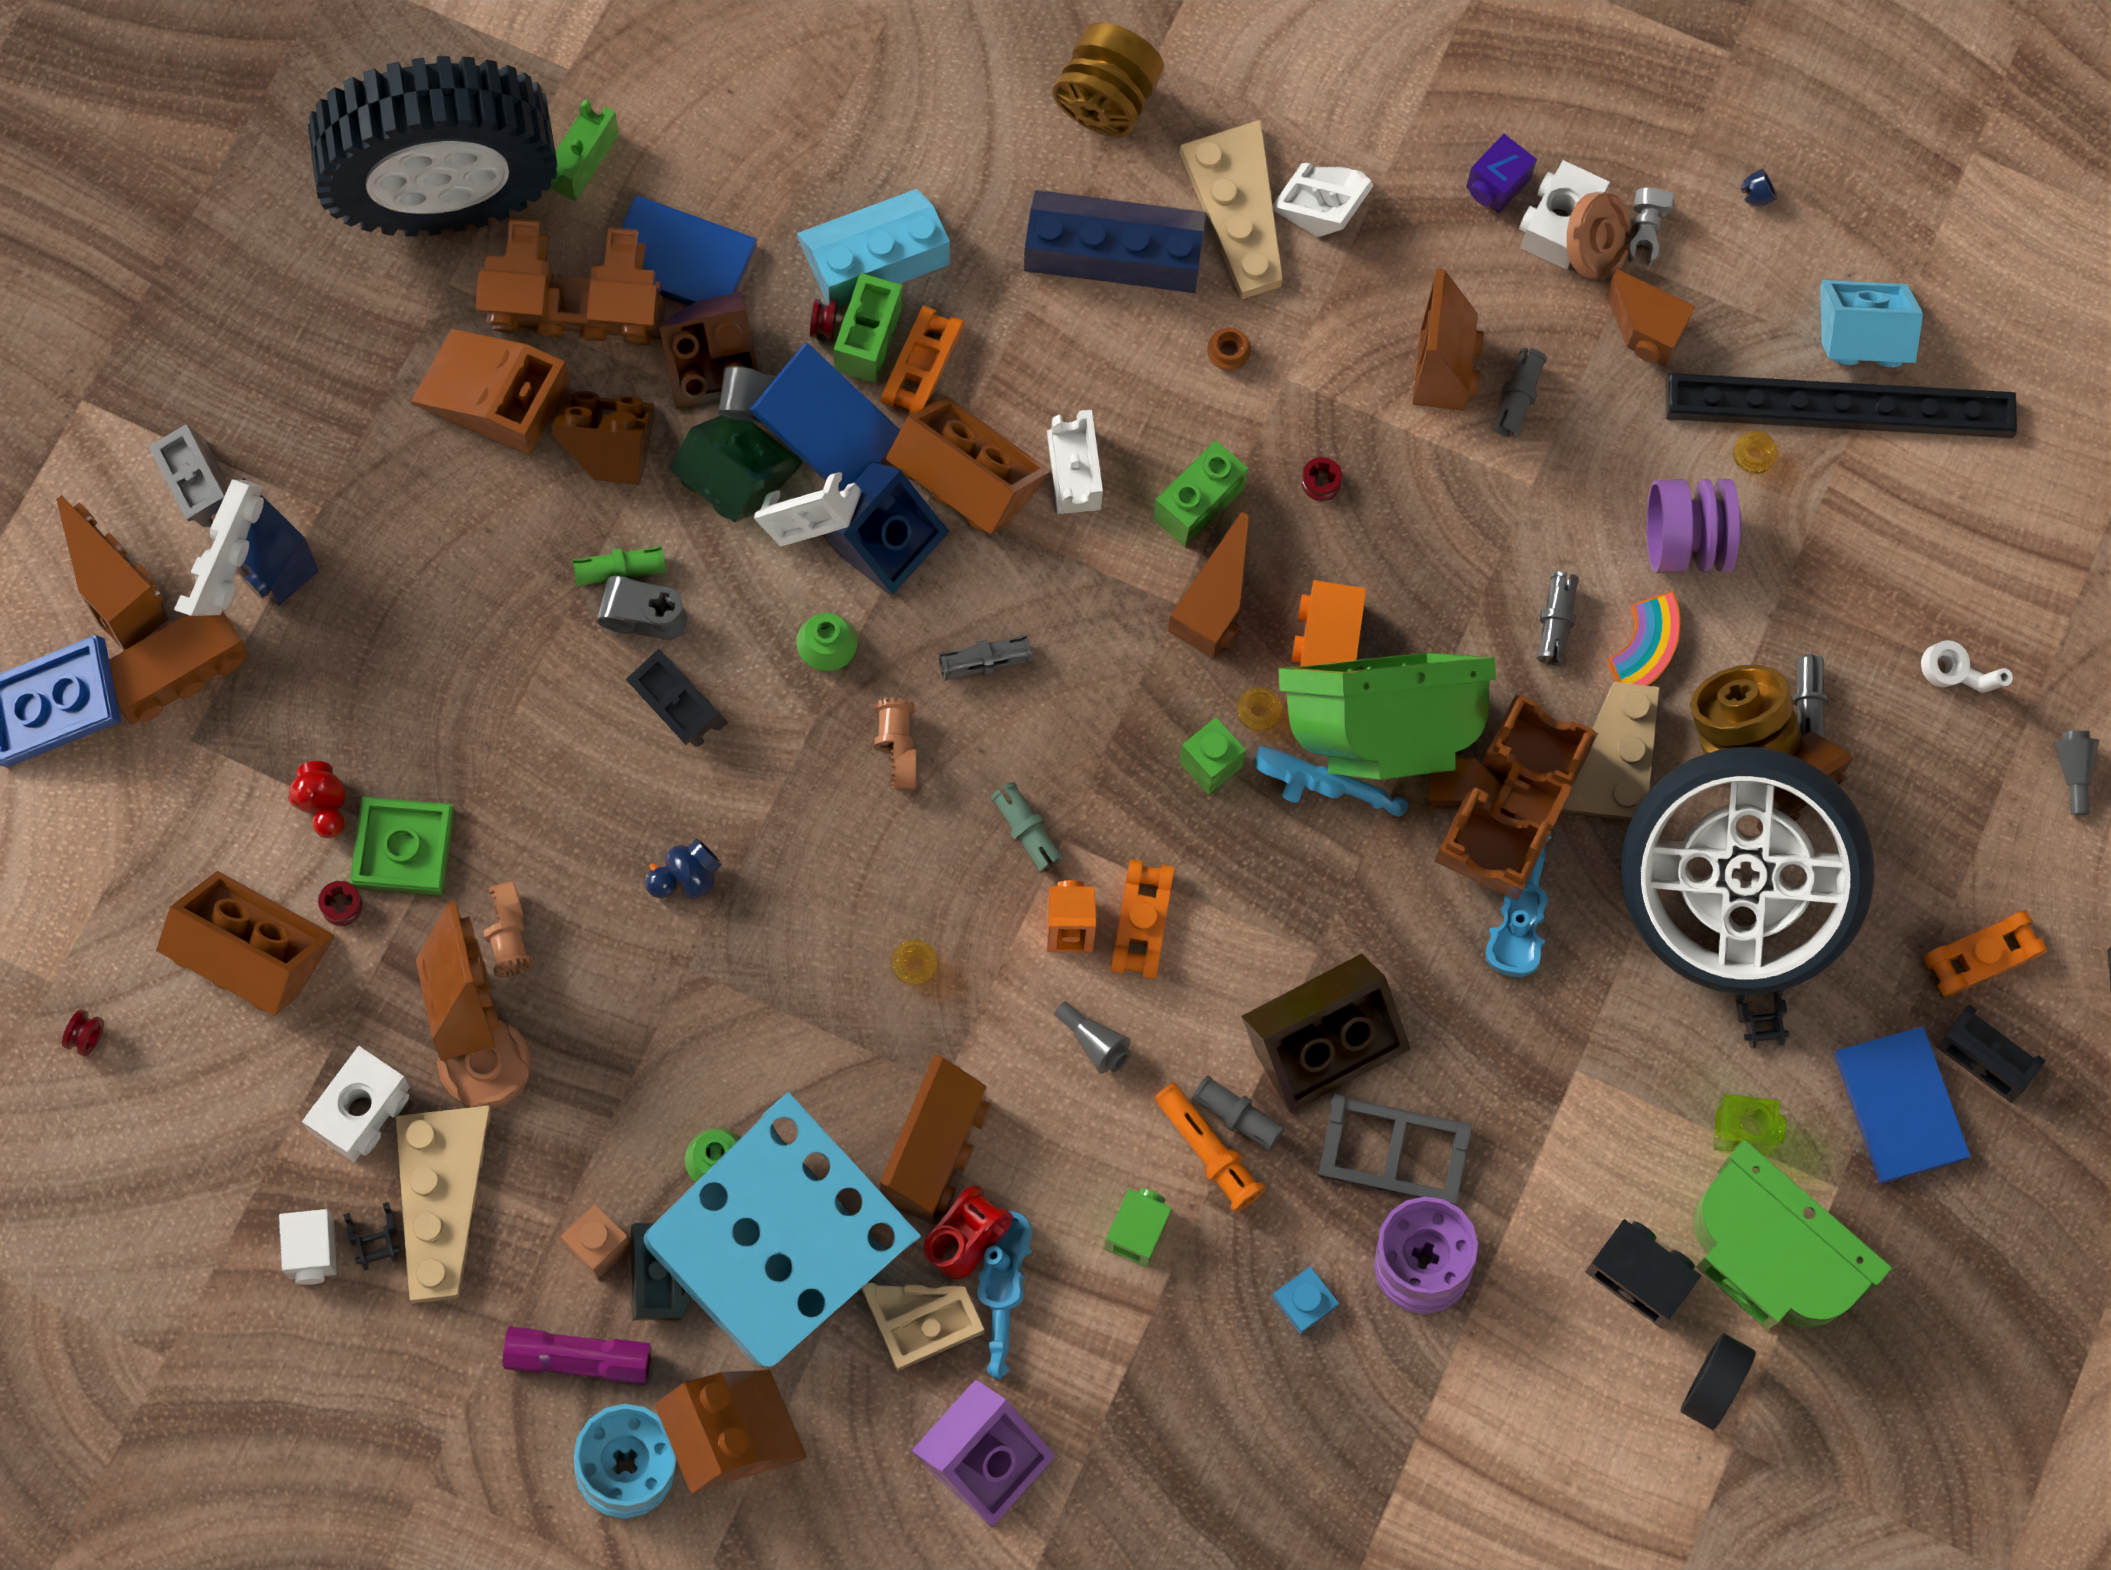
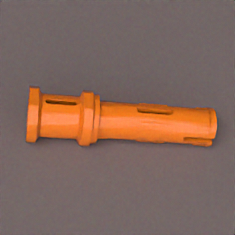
M1175 1082L1165 1087L1155 1096L1154 1101L1206 1166L1204 1170L1206 1173L1205 1177L1210 1183L1216 1182L1232 1202L1230 1209L1234 1214L1244 1210L1266 1191L1267 1187L1262 1181L1256 1182L1240 1162L1242 1156L1238 1150L1235 1151L1233 1148L1228 1150Z

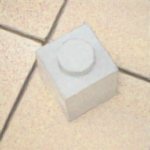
M323 1209L279 1214L282 1271L289 1279H295L296 1284L299 1285L319 1284L325 1281L324 1276L337 1275L334 1219L329 1211Z

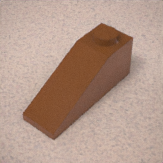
M1242 511L1170 615L1168 632L1212 659L1221 647L1228 650L1241 630V627L1237 625L1240 610L1249 515Z

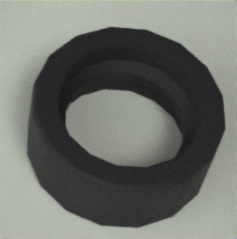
M1722 1333L1693 1381L1681 1406V1413L1714 1430L1725 1416L1742 1386L1755 1359L1756 1351L1729 1335Z

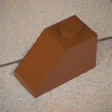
M1616 269L1606 295L1626 347L1633 350L1639 358L1646 362H1657L1666 366L1696 306Z

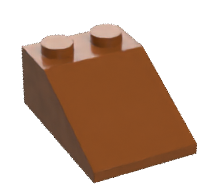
M1436 269L1421 324L1412 404L1464 411L1468 397H1476L1480 370H1472L1473 357L1481 356L1484 331L1476 330L1478 313L1446 270Z
M770 1370L719 1372L682 1383L654 1404L691 1494L796 1463L807 1457Z

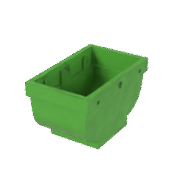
M1431 652L1279 668L1280 691L1286 692L1289 722L1299 744L1313 754L1328 756L1329 774L1378 780L1456 770L1455 752L1464 750L1472 745L1485 728L1489 714L1490 680H1496L1495 657Z
M1745 1139L1719 1168L1717 1173L1720 1175L1701 1196L1694 1210V1233L1701 1247L1708 1253L1696 1268L1767 1331L1781 1319L1803 1328H1815L1826 1325L1847 1311L1860 1297L1876 1287L1892 1269L1890 1265ZM1753 1168H1758L1759 1172H1753ZM1804 1209H1812L1814 1217L1807 1219L1803 1214ZM1858 1257L1861 1258V1259H1862V1263L1859 1264V1263L1856 1261V1258H1858Z

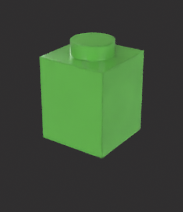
M1214 718L1182 744L1179 763L1209 795L1243 767L1246 749L1217 718Z
M1140 1188L1139 1192L1128 1189L1108 1233L1104 1249L1147 1268L1168 1222L1172 1207L1164 1204L1166 1199L1154 1191Z

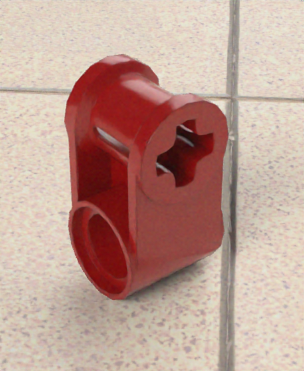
M973 1185L968 1187L957 1197L951 1209L927 1235L923 1247L925 1257L944 1276L950 1279H961L968 1276L984 1257L985 1251L1006 1234L1012 1223V1213L1004 1208L998 1209L984 1197L983 1189L979 1186ZM981 1213L985 1218L981 1219L977 1214ZM959 1244L956 1255L950 1260L943 1261L945 1250L951 1245Z

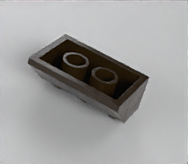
M1362 953L1241 1016L1258 1059L1290 1113L1411 1049L1386 976Z

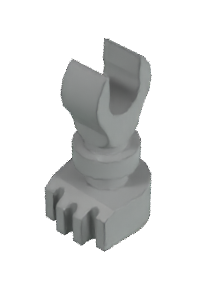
M1640 188L1636 190L1633 210L1639 213L1635 219V226L1638 230L1629 245L1627 257L1631 263L1635 256L1636 247L1639 245H1644L1650 250L1648 266L1656 260L1660 251L1656 231L1660 229L1661 218L1666 217L1667 213H1671L1675 200L1673 192L1656 188Z

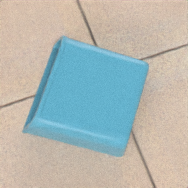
M787 1092L646 1231L644 1244L753 1364L763 1368L778 1363L895 1257L917 1241L921 1235L797 1100ZM778 1118L790 1119L797 1127V1137L790 1145L784 1142L773 1126V1122ZM809 1154H822L829 1161V1173L824 1179L819 1180L804 1163V1159ZM851 1188L860 1194L862 1206L857 1214L852 1215L836 1198V1195L842 1189ZM883 1223L894 1232V1242L891 1247L877 1242L868 1233L873 1225Z

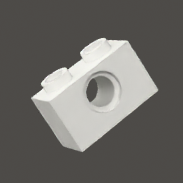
M1562 160L1556 174L1547 172L1537 193L1538 196L1542 197L1538 208L1529 206L1520 224L1519 230L1525 232L1521 249L1567 270L1571 263L1567 251V228L1570 215L1576 203L1586 194L1592 192L1606 193L1609 181ZM1552 210H1563L1567 212L1569 216L1560 217L1556 215Z
M358 1046L302 1120V1123L310 1134L354 1163L360 1154L366 1156L376 1146L381 1136V1132L378 1130L389 1116L394 1118L402 1111L409 1099L407 1091L410 1086L403 1075ZM359 1098L372 1100L369 1111L364 1115L352 1116L349 1114V1107L355 1100Z

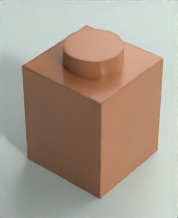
M595 1203L560 1236L565 1249L597 1280L631 1249L628 1236Z

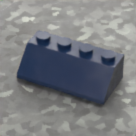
M1035 190L1025 242L1024 271L1195 293L1206 212Z

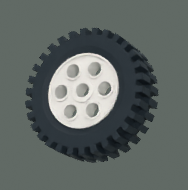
M437 56V61L433 64H425L424 57L411 59L412 66L402 68L399 61L386 64L387 72L380 73L373 68L363 72V81L351 77L343 81L344 90L336 87L327 92L328 100L320 99L315 105L316 111H311L309 116L308 134L318 199H320L321 205L325 210L329 209L332 217L335 219L343 217L344 224L351 227L360 223L361 230L373 232L376 228L381 227L383 235L393 236L397 230H404L405 236L417 237L419 230H428L429 236L440 235L441 229L452 228L453 232L465 231V225L471 223L477 228L489 225L488 218L494 217L501 221L510 217L509 209L521 212L528 208L527 200L533 202L539 200L542 197L541 190L548 191L552 185L551 179H555L557 174V158L547 97L545 93H542V87L538 82L532 83L531 76L525 72L517 75L516 68L510 65H505L498 70L497 61L486 59L478 66L475 63V57L462 56L459 63H451L450 56Z

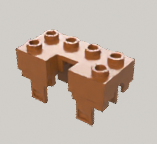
M510 218L506 255L504 257L486 255L485 269L479 270L475 309L487 324L493 325L494 331L514 334L519 333L520 327L537 328L536 334L546 337H563V331L580 332L581 339L590 341H606L607 335L624 336L625 343L634 345H650V339L661 340L658 324L664 320L665 299L661 296V282L656 281L655 283V271L644 270L646 243H638L639 230L608 227L604 265L592 266L591 278L557 275L555 287L552 286L553 274L550 272L551 263L547 262L549 235L539 234L540 221Z
M1515 694L1482 765L1507 776L1494 805L1487 800L1488 793L1477 788H1473L1472 792H1467L1434 862L1518 901L1598 733L1581 723L1556 720L1547 715L1542 710V706L1536 704V702Z

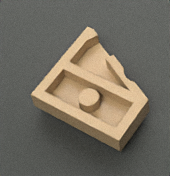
M866 1283L861 1288L897 1372L984 1334L982 1323L965 1287L941 1286L940 1288H928L924 1285L905 1284L904 1287L876 1285V1283Z

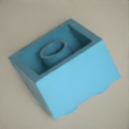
M1821 280V342L1828 359L1843 365H1855L1859 363V360L1876 361L1877 364L1886 367H1899L1902 365V362L1916 363L1923 312L1908 284Z

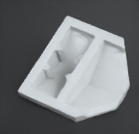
M1303 163L1272 207L1274 212L1315 237H1320L1344 229L1372 189L1373 184L1370 178L1366 177L1361 171L1345 167H1313L1310 163Z

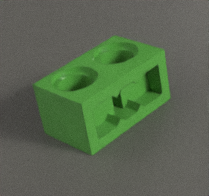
M860 273L833 349L834 366L839 373L877 384L903 308L902 284Z
M1215 440L1155 499L1153 520L1186 548L1245 489L1249 468Z

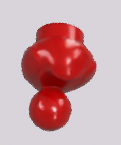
M324 761L306 762L296 770L297 777L289 787L288 800L298 810L314 814L312 825L314 831L320 837L334 838L342 832L346 825L345 818L338 811L345 801L346 790L342 781L334 775L333 767L329 763Z

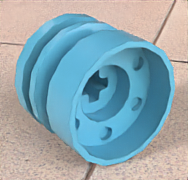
M621 1404L605 1408L590 1418L577 1437L574 1452V1472L578 1490L589 1506L608 1517L630 1519L646 1515L663 1502L673 1484L676 1456L660 1417L645 1407ZM619 1457L621 1460L626 1461L630 1457L634 1458L633 1470L635 1473L632 1475L628 1471H623L620 1475L615 1473L616 1459Z

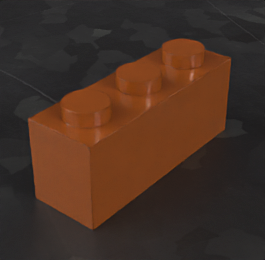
M222 610L221 615L190 616L186 614L109 659L117 704L131 726L139 721L146 722L154 719L163 711L164 706L178 698L184 699L193 696L200 691L203 683L218 674L227 675L241 666L244 659L249 657L243 641L224 611Z

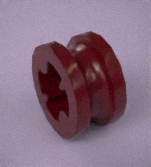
M815 298L810 321V337L816 338L818 334H824L827 340H833L837 318V301H831L830 304L825 305L821 302V299Z
M1317 457L1310 460L1304 467L1302 476V487L1308 497L1316 501H1327L1335 497L1341 486L1342 471L1340 466L1334 460L1327 457ZM1319 471H1325L1328 473V480L1333 483L1329 484L1326 481L1324 487L1315 484L1316 478L1311 475L1314 473L1318 477Z
M334 881L327 884L321 890L318 898V905L324 918L335 926L352 924L359 918L362 912L363 903L357 889L346 881ZM338 894H344L347 901H352L351 906L345 905L347 911L337 913L333 906H329L330 900L336 902L334 896Z
M83 1009L78 1010L66 1026L62 1038V1046L68 1050L76 1047L79 1055L83 1057L88 1056L96 1047L101 1037L104 1020L98 1016L90 1019L87 1011Z

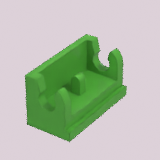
M585 99L580 105L579 116L555 151L558 167H556V178L551 179L552 185L550 189L574 201H577L619 135L616 111L605 106L599 115L592 110V104L588 99Z

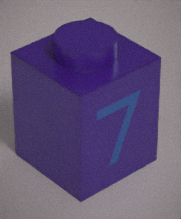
M1503 134L1471 167L1466 188L1470 190L1472 197L1483 206H1490L1500 213L1531 180L1537 159L1506 134Z

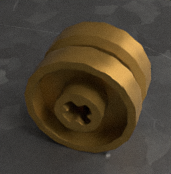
M1758 664L1738 665L1717 672L1704 680L1693 692L1690 709L1699 734L1698 737L1703 754L1729 748L1757 747L1776 750L1793 756L1799 749L1802 734L1793 709L1794 704L1785 676L1776 669Z

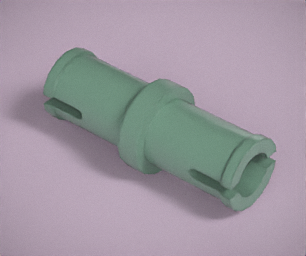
M1016 783L1006 784L1003 788L1011 798L1012 804L1007 802L999 789L991 795L990 799L996 804L1012 830L1009 834L1013 840L1021 842L1036 865L1038 872L1043 873L1051 869L1042 855L1043 850L1046 851L1054 865L1062 861L1064 856L1059 852L1042 826L1045 822L1039 813L1034 814L1018 790Z

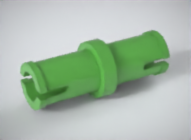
M661 545L622 552L621 548L612 549V554L572 559L577 587L607 582L611 576L633 578L659 573L666 574Z

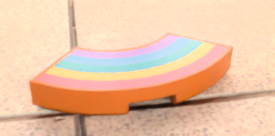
M1674 590L1632 605L1630 609L1634 625L1632 638L1623 650L1609 657L1606 662L1614 682L1652 686L1668 667L1678 644L1681 624L1680 610Z

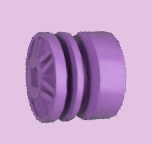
M1660 479L1652 482L1648 496L1646 529L1648 555L1652 571L1656 573L1685 572L1689 566L1691 554L1694 552L1699 571L1710 572L1714 563L1717 571L1732 572L1738 556L1742 524L1737 489L1733 480L1718 479L1713 487L1711 480L1700 479L1696 487L1694 499L1691 498L1686 480Z
M1424 1196L1406 1200L1393 1209L1380 1228L1374 1262L1378 1286L1389 1301L1407 1312L1431 1314L1444 1311L1460 1300L1470 1284L1478 1249V1240L1471 1221L1460 1208L1445 1199ZM1422 1254L1431 1257L1426 1269L1417 1267Z

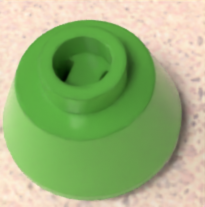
M820 613L809 618L801 626L797 635V649L800 657L807 665L820 671H834L846 666L853 659L858 647V637L853 625L846 618L834 613Z
M710 1128L697 1134L689 1143L685 1153V1165L691 1179L696 1183L721 1158V1151L724 1150L725 1154L741 1137L725 1128ZM710 1150V1157L708 1158L707 1152Z

